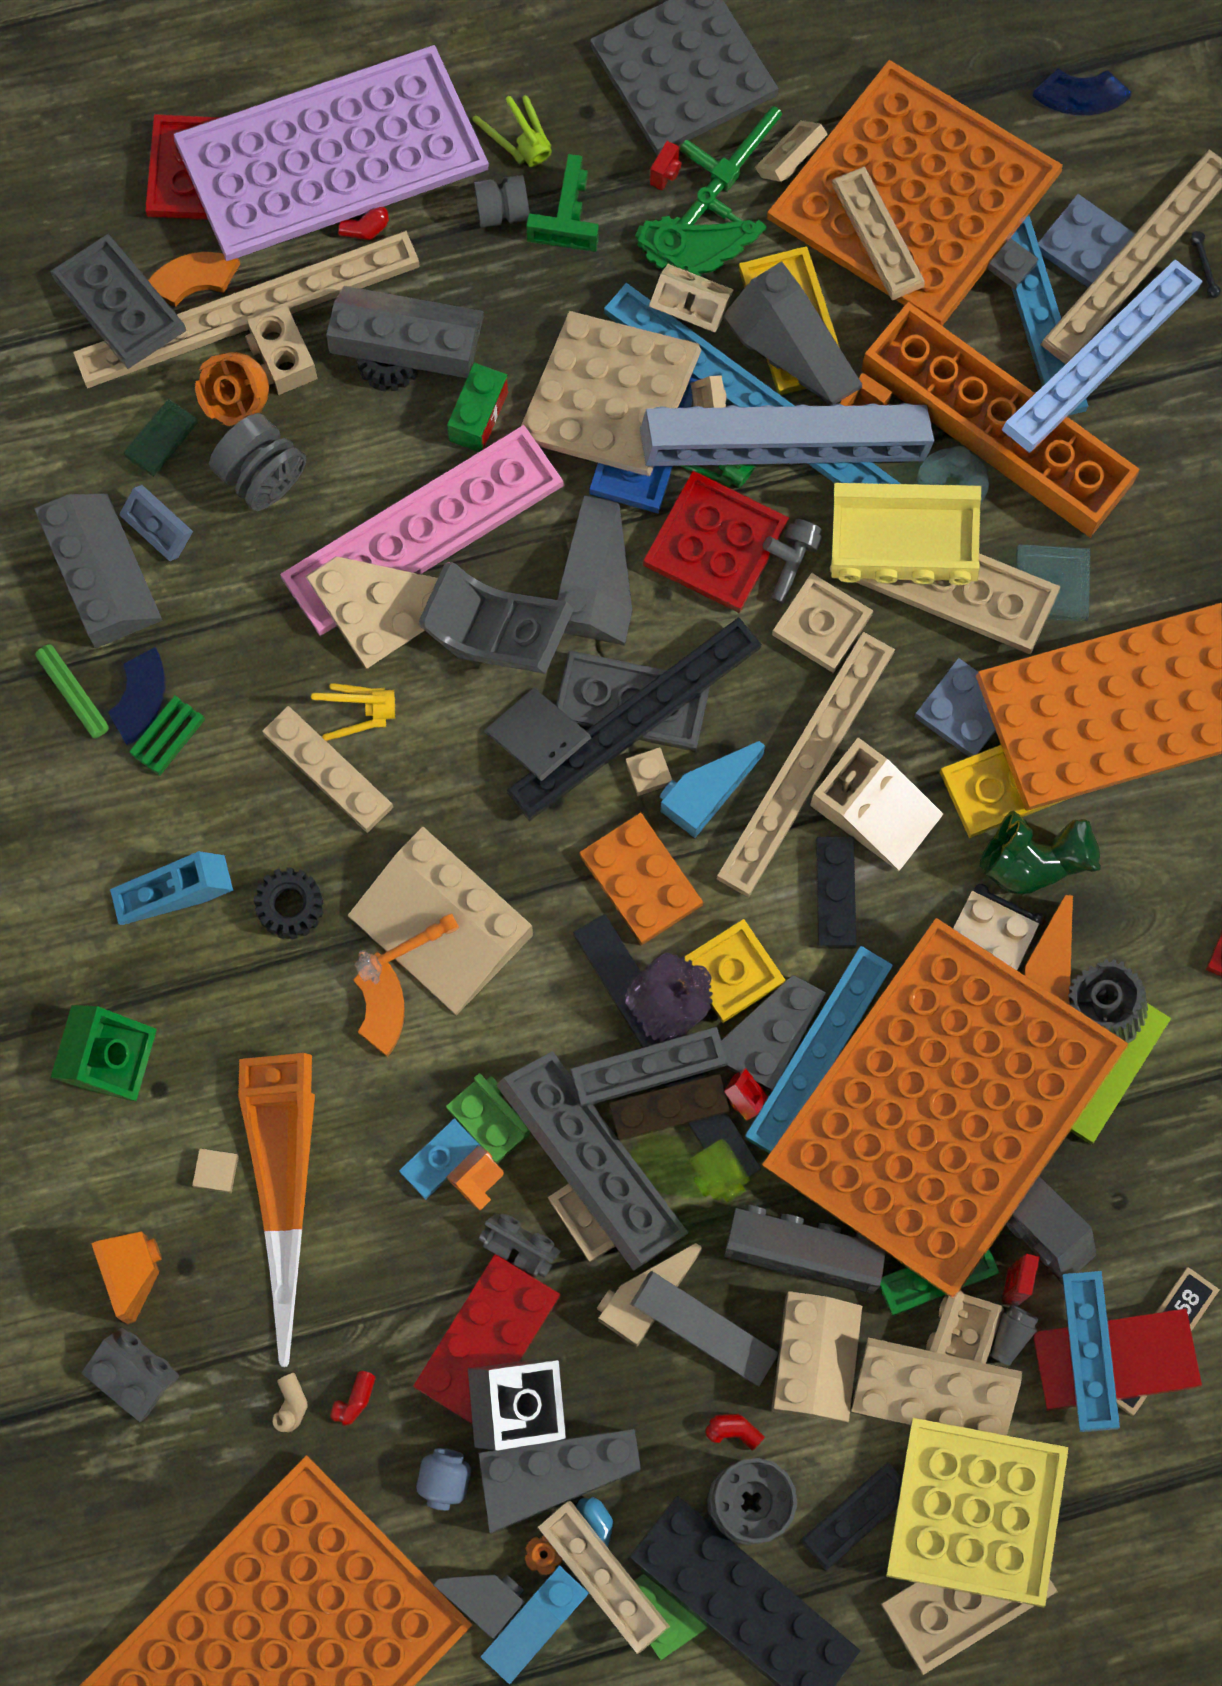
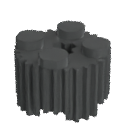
M1104 959L1103 963H1097L1095 968L1092 965L1089 966V971L1083 970L1082 976L1077 975L1076 979H1072V986H1069L1070 994H1068L1070 1006L1125 1042L1130 1043L1135 1040L1137 1032L1140 1033L1141 1031L1140 1026L1145 1025V1019L1148 1017L1145 987L1142 980L1138 979L1137 973L1132 974V969H1127L1122 961L1117 964L1115 959L1112 962ZM1108 1000L1115 1001L1114 1003L1107 1005Z

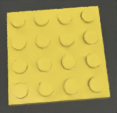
M912 1418L886 1577L1044 1608L1069 1447Z

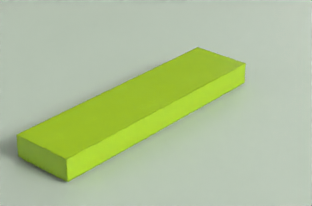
M1148 1004V1017L1145 1019V1025L1140 1026V1033L1137 1032L1135 1040L1128 1043L1127 1049L1070 1130V1132L1091 1145L1098 1137L1171 1020L1169 1016Z

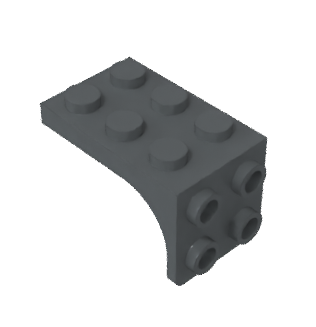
M447 562L443 566L421 614L419 625L459 659L546 674L574 608L566 601L509 593L495 589L471 577L457 564Z

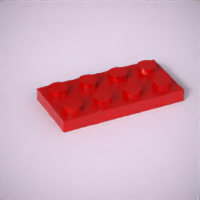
M494 1254L413 1387L473 1424L468 1368L521 1361L559 1299L560 1293Z

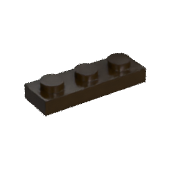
M720 1074L610 1103L620 1141L730 1113Z

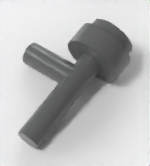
M796 519L794 524H790L784 539L793 544L792 548L770 536L765 539L763 549L786 561L771 596L773 601L784 604L806 550L811 552L818 551L823 537L820 535L822 529L817 525L802 519Z

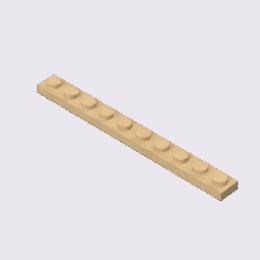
M407 231L177 314L187 331L129 369L124 366L105 341L73 353L86 387L90 388L249 330L247 320L287 304L290 313L293 314L337 298L343 286L361 289L419 268V260Z

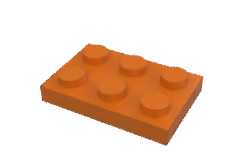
M642 813L634 816L579 852V856L641 946L703 906L702 899Z

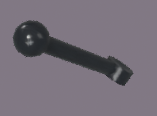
M1195 231L1192 233L1190 243L1197 248L1209 286L1207 288V295L1211 298H1217L1221 293V289L1215 284L1203 246L1205 235L1200 231Z
M984 884L975 886L974 892L1039 923L1038 927L1045 924L1046 920L1042 913L1033 914L990 893L988 887Z

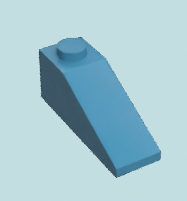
M758 741L684 774L678 782L670 781L660 794V798L663 799L660 812L692 837L696 838L763 757L765 745Z
M198 851L112 888L110 891L118 924L125 925L207 902L233 891L225 855Z
M559 1566L482 1654L481 1658L510 1684L586 1598L589 1592Z

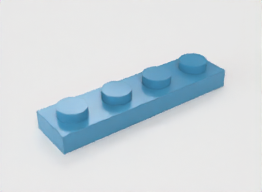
M1102 1271L1063 1274L1062 1281L1079 1432L1119 1429Z

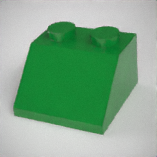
M72 1005L51 1078L81 1089L137 1101L157 1029L98 1006Z

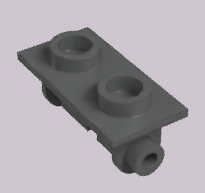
M494 1213L486 1221L485 1225L488 1227L484 1228L478 1239L484 1243V1248L505 1260L508 1259L513 1248L519 1251L513 1264L534 1277L540 1275L545 1278L552 1267L550 1263L561 1252V1250L554 1247V1242L550 1238L540 1233L531 1234L521 1228V1223L517 1219L507 1214L499 1215Z

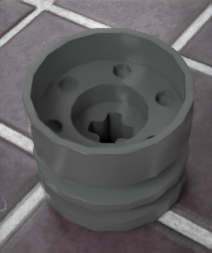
M260 413L249 415L232 427L219 441L209 461L210 469L226 485H236V494L240 498L245 499L246 504L255 511L268 508L285 495L298 480L307 462L306 455L300 449L294 448L293 443L289 439H280L279 429Z
M761 1458L741 1460L720 1471L711 1483L707 1496L708 1516L713 1526L732 1542L741 1545L769 1542L783 1534L793 1521L797 1508L796 1489L788 1473L776 1463ZM742 1494L745 1496H756L757 1500L753 1504L756 1509L755 1512L752 1509L742 1510L741 1505L744 1503Z

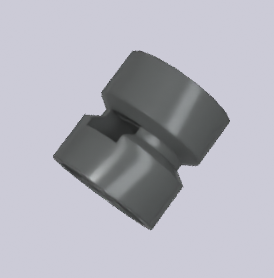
M523 175L504 177L501 184H497L494 179L474 182L481 228L498 226L503 219H507L510 224L528 221L529 208Z

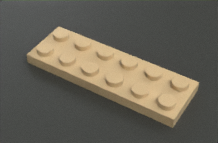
M980 553L978 581H971L967 585H954L949 581L934 580L930 584H917L912 580L899 579L894 583H880L875 579H860V581L856 582L1028 654L1032 653L1061 587Z

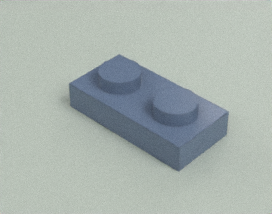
M143 485L133 488L119 514L169 561L179 558L193 533L184 522Z

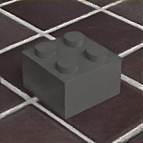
M532 1359L468 1368L475 1448L501 1450L566 1439L559 1360Z

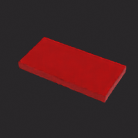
M1187 1308L1107 1321L1117 1400L1202 1387ZM1068 1327L1036 1332L1033 1335L1046 1411L1077 1407Z

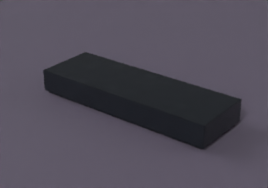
M886 1462L800 1539V1542L825 1571L898 1507L902 1483L901 1476Z

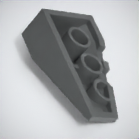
M782 261L753 278L723 314V319L745 347L751 351L755 349L768 358L770 364L778 369L781 367L798 379L799 384L830 405L840 402L862 388L861 381L811 301Z
M584 495L557 599L559 601H566L574 608L564 633L625 645L632 616V602L619 502Z

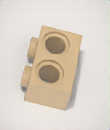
M667 264L660 274L649 307L716 332L723 320V314L726 312L733 289Z
M287 304L247 320L250 334L245 335L248 346L253 356L260 354L264 363L261 366L267 374L269 385L274 384L278 395L318 379L313 360ZM271 332H277L280 334V336L274 340H267L264 338L267 334ZM285 362L294 364L289 370L278 369Z

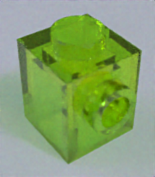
M720 1139L689 1159L698 1174L693 1178L694 1182L705 1198L711 1195L715 1200L719 1201L724 1198L726 1202H729L744 1193L746 1189L743 1185L751 1181L725 1140Z

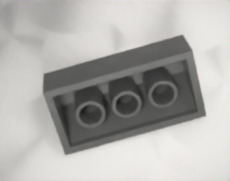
M343 286L334 301L326 334L329 353L468 378L474 362L484 311Z
M68 494L34 508L95 649L163 621L108 494Z
M744 1205L743 1210L735 1209L724 1258L869 1294H874L880 1287L885 1251L856 1232V1236L851 1237L840 1234L841 1228L834 1225L819 1223L818 1228L803 1225V1218L789 1214H781V1219L766 1216V1209L753 1205Z

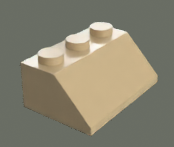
M788 1291L785 1297L771 1412L849 1422L862 1313L861 1305L826 1296Z

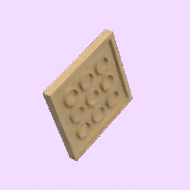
M569 311L521 426L525 425L539 447L650 477L654 466L645 465L640 434L646 409L661 406L667 408L679 407L702 350L698 343Z

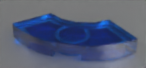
M1057 69L1034 90L1032 96L1053 110L1070 115L1087 116L1105 113L1119 107L1130 99L1132 92L1108 70L1095 77L1079 78L1069 76L1060 69Z
M156 647L123 664L127 675L126 691L119 704L108 712L127 746L140 738L154 722L163 700L166 677L164 666Z

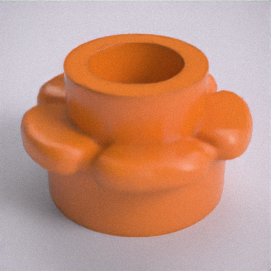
M544 1535L542 1538H532L526 1546L527 1555L525 1556V1562L532 1571L537 1570L541 1575L553 1573L556 1570V1566L560 1565L563 1561ZM546 1551L548 1553L547 1558H541L540 1553Z

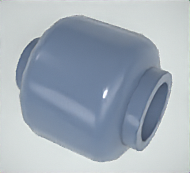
M442 1448L434 1449L433 1454L425 1456L421 1461L416 1485L417 1492L420 1496L427 1499V1506L438 1510H449L450 1504H458L465 1500L471 1467L464 1461V1455L460 1452Z

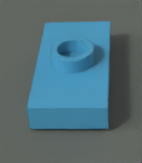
M454 1118L405 1164L399 1172L426 1200L447 1180L446 1176L478 1145H481Z

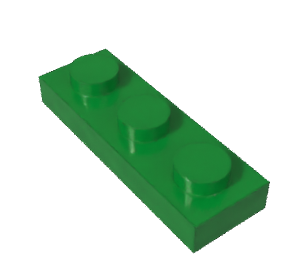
M988 1249L961 1289L999 1274L990 1249ZM908 1267L882 1277L879 1287L891 1316L947 1295Z

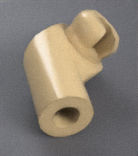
M295 1373L288 1374L277 1380L285 1400L278 1414H274L272 1422L275 1429L280 1432H292L300 1425L308 1407L307 1400Z

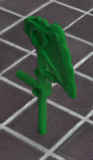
M772 106L729 160L723 157L719 162L689 140L684 141L679 151L710 172L711 182L707 187H703L698 191L697 199L682 218L676 217L671 219L670 216H664L661 221L645 220L644 226L639 225L635 238L638 239V246L647 253L645 257L650 263H656V267L662 270L667 264L701 276L702 273L713 272L724 265L722 261L735 258L744 250L743 246L753 243L765 231L767 226L760 220L756 223L751 220H741L731 213L732 209L717 200L716 197L722 189L728 192L739 178L742 164L780 119L782 112L777 107ZM705 210H711L724 220L729 219L732 221L724 224L694 225Z

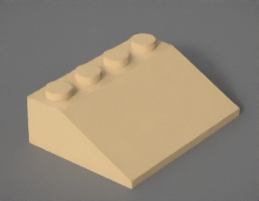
M422 827L396 853L351 910L348 917L387 952L425 931V928L430 925L440 923L439 920L442 917L453 914L459 926L458 930L450 934L444 933L442 937L433 942L430 940L395 960L457 1016L533 936L532 925L428 830Z

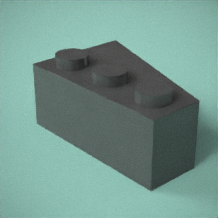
M1039 1176L1006 1225L1016 1237L1023 1239L1034 1254L1040 1257L1039 1260L1063 1284V1274L1077 1273L1097 1255L1092 1227Z

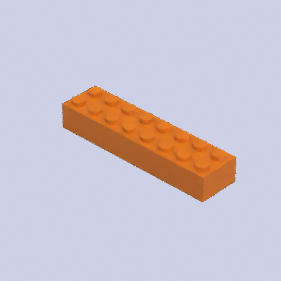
M907 302L864 355L862 372L892 391V394L903 402L912 405H927L929 418L933 424L1090 538L1132 487L1140 471L1138 467L1069 417H1066L1029 453L1003 432L1002 428L1005 422L1035 393L910 302Z

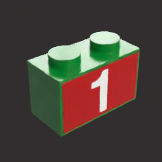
M474 362L447 424L450 442L477 452L484 450L509 392L507 374Z

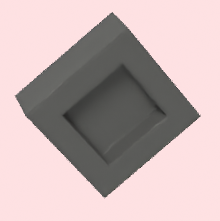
M1010 238L991 260L987 269L1016 290L1037 265L1039 258Z

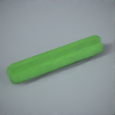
M47 644L35 653L38 661L93 738H98L109 730V726L51 644Z

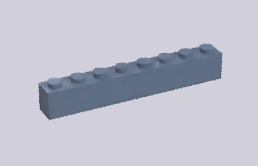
M910 403L899 405L866 404L864 406H844L841 404L830 406L797 405L794 407H774L772 405L738 407L732 405L724 408H704L702 406L667 408L661 406L646 409L640 427L646 466L925 461L934 443L927 405H912Z

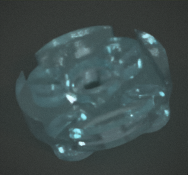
M956 446L952 449L938 450L924 460L917 474V485H944L947 481L946 478L952 477L960 481L959 485L981 486V507L989 489L987 471L976 456L971 454L966 448Z

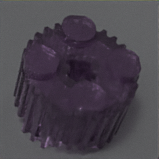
M664 953L652 961L633 980L634 982L627 987L628 992L625 994V997L628 999L625 1001V1004L629 1006L630 1010L634 1009L632 1014L638 1017L637 1022L643 1023L642 1029L646 1032L645 1036L652 1035L653 1040L659 1038L660 1042H663L669 1036L671 1039H674L676 1036L679 1038L690 1031L711 1009L710 1004L713 1000L710 997L713 993L709 991L711 988L709 984L712 978L705 967L700 965L693 966L692 961H685L683 956L679 959L678 955L673 956L670 953Z

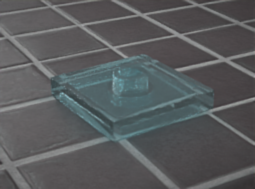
M1018 545L1016 549L1017 569L1061 586L1047 619L1087 621L1089 618L1090 549Z

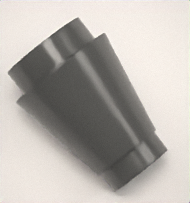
M1010 1305L1008 1311H1003L992 1346L993 1349L989 1355L1001 1363L1010 1366L1013 1359L1017 1357L1036 1333L1037 1328H1035V1325L1039 1319L1015 1305Z

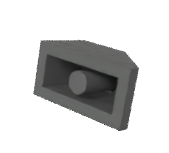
M507 1574L502 1580L496 1575L442 1578L438 1579L434 1584L438 1590L492 1639L499 1634L525 1603L520 1597L524 1589Z

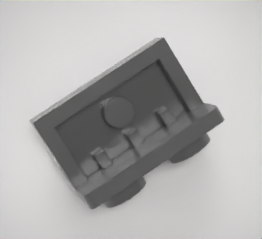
M123 1328L118 1329L102 1341L82 1371V1374L139 1422L149 1415L165 1390L174 1384L179 1377V1374L171 1368L165 1359L156 1356L141 1343L136 1335L127 1332Z

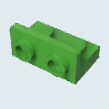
M479 1073L474 1077V1082L452 1100L446 1108L481 1147L493 1156L492 1159L498 1164L530 1136V1130L513 1107L511 1108L502 1098L503 1094L496 1086L498 1082L492 1076L486 1080Z

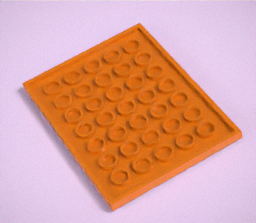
M936 918L762 1166L942 1292L955 1299L1127 1049L1128 1043Z
M306 1455L80 1686H415L473 1624Z

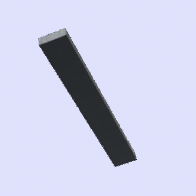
M738 617L586 730L591 739L544 780H539L530 772L508 788L507 794L525 817L531 821L761 649L762 644Z
M606 914L574 931L575 939L641 1048L680 1038L679 1033ZM703 1073L665 1083L664 1085L668 1088L703 1079L705 1076ZM727 1113L688 1123L728 1190L761 1171L759 1164Z

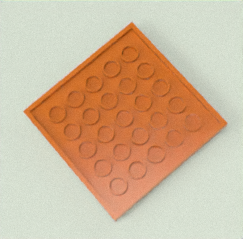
M888 60L767 212V219L889 295L832 186L833 179L865 166L925 280L923 288L895 300L903 305L910 302L943 326L988 268L991 260L1012 237L1060 175L1063 165L901 66Z

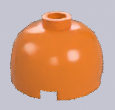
M228 352L212 356L202 363L199 369H202L200 379L195 382V392L199 405L209 418H216L218 421L223 422L222 425L231 426L236 425L249 415L262 411L268 399L269 383L267 374L257 361L246 354Z

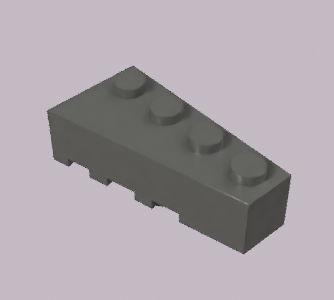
M635 1429L479 1453L490 1534L639 1472L641 1468Z

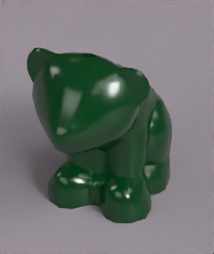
M1010 811L1005 816L996 835L985 848L979 863V867L985 870L984 874L992 879L1000 888L1012 894L1020 895L1030 894L1055 884L1068 875L1084 871L1095 872L1101 870V865L1099 864L1100 848L1092 832L1090 821L1085 819L1072 820L1049 845H1043L1031 840L1033 830L1026 825V820L1015 811Z

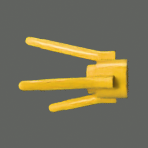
M331 683L329 685L330 690L350 694H311L312 700L365 703L366 716H373L372 720L322 735L325 741L375 727H386V719H395L394 690Z

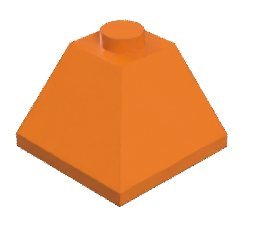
M142 1231L91 1243L115 1316L126 1324L136 1321L159 1274L156 1262L162 1260L156 1240L154 1238L148 1240V1237Z

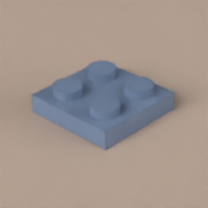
M1077 194L1038 242L1043 257L1089 288L1135 233Z
M958 658L916 712L914 718L965 755L972 757L979 754L996 730L976 679L978 671Z

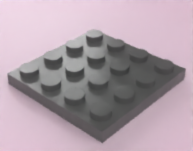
M668 0L590 39L591 49L657 156L666 141L679 146L685 140H691L778 96L779 88L723 0Z

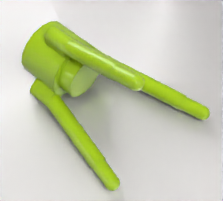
M526 95L523 96L522 100L534 130L530 128L511 96L506 97V102L524 131L516 140L518 148H515L478 116H473V122L512 154L519 165L526 162L529 167L537 166L544 162L552 153L551 144L542 130L529 97Z

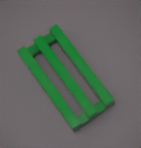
M174 695L129 752L131 756L161 776L205 721V718L201 713L194 711L191 706L183 703L180 698ZM179 709L180 712L145 755L142 754ZM190 717L192 720L157 763L153 762L152 760L170 740L184 720Z

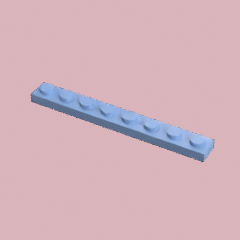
M1174 260L1005 422L1002 431L1030 453L1198 290L1202 280L1177 260Z

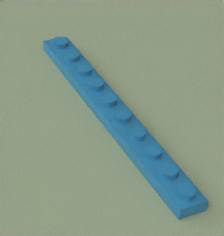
M628 283L620 289L604 308V314L616 323L698 343L702 351L691 378L700 380L708 376H722L727 405L738 407H760L764 405L794 407L792 403L673 316L649 307L651 300ZM872 462L808 463L833 483L901 484Z

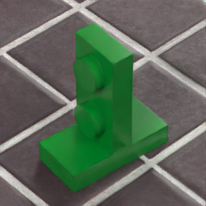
M568 154L557 217L529 213L526 226L527 242L597 252L599 224L580 221L582 202L577 201L579 191L585 192L588 179V170H582V156Z

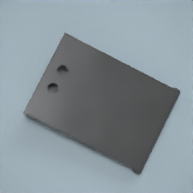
M535 687L484 730L486 735L493 738L541 781L591 739L589 733L549 701Z

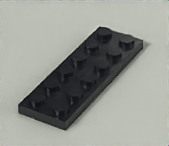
M679 1496L672 1500L627 1559L776 1686H836L861 1651Z

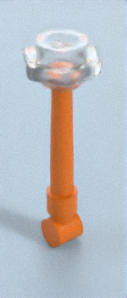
M453 914L442 917L439 920L440 923L430 925L425 928V931L379 957L367 953L365 950L359 951V960L354 963L361 978L365 982L371 979L374 984H377L380 981L382 965L430 940L433 942L442 937L444 933L450 934L458 930L459 926Z

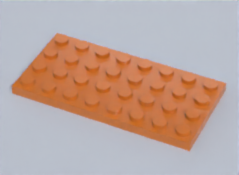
M1222 603L981 670L977 673L976 679L1026 811L1222 754Z

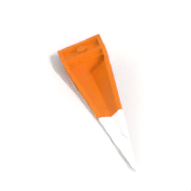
M306 1053L239 1059L238 1097L258 1190L271 1278L278 1358L280 1365L283 1367L288 1366L290 1358L315 1094L311 1093L312 1055Z

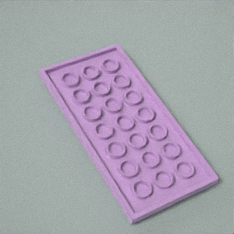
M435 45L174 134L176 146L226 261L364 214L373 208L384 207L486 171L489 165Z

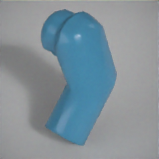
M594 1497L580 1499L576 1508L608 1547L613 1528L612 1517L600 1500Z

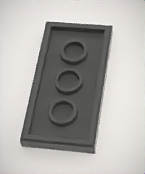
M109 234L50 271L55 282L127 369L187 331L182 320Z
M569 650L556 706L580 727L589 729L667 670ZM710 687L639 740L696 752Z

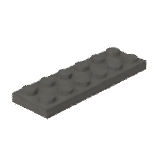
M553 1051L509 1074L496 1085L633 1271L682 1240L688 1234V1231L593 1104L581 1107L574 1080Z

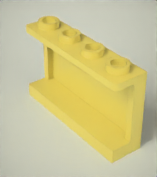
M834 483L832 578H839L840 581L848 583L858 582L860 579H875L880 583H894L899 579L912 580L917 584H930L934 580L949 581L954 585H967L971 581H978L981 486Z

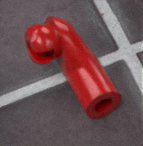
M385 207L373 208L359 221L349 219L341 221L339 224V236L363 240L373 239L388 224L389 214Z
M359 1371L348 1403L340 1400L335 1401L330 1418L335 1422H342V1426L352 1424L368 1405L376 1377L369 1372Z
M740 1414L716 1415L710 1419V1424L705 1429L707 1438L714 1443H720L724 1438L738 1437L752 1451L765 1438L758 1429Z

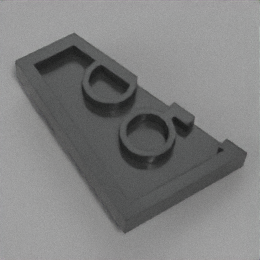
M792 975L721 1040L728 1062L727 1066L724 1067L735 1073L746 1068L759 1086L772 1092L826 992Z

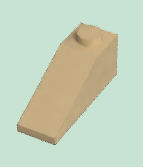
M695 1243L622 1284L616 1293L609 1290L597 1307V1310L602 1312L599 1322L635 1347H638L655 1320L630 1305L649 1271L655 1272L678 1287L701 1253L702 1247Z

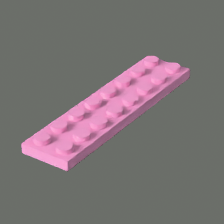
M525 425L282 572L280 574L281 578L321 636L337 625L305 576L330 559L338 556L422 574L563 487V480Z

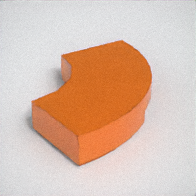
M192 253L168 262L157 270L148 281L167 304L177 307L186 296L197 291L214 290L224 293L240 266V261L238 258L226 261L223 253Z
M376 952L372 958L378 962L379 969L374 972L369 963H367L353 979L354 983L362 991L366 1002L365 1020L358 1030V1034L388 1057L395 1048L402 1032L405 1017L404 997L400 982L389 963L381 965L377 958L381 954Z

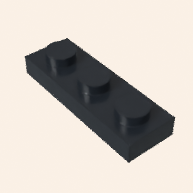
M817 837L818 949H855L854 837Z

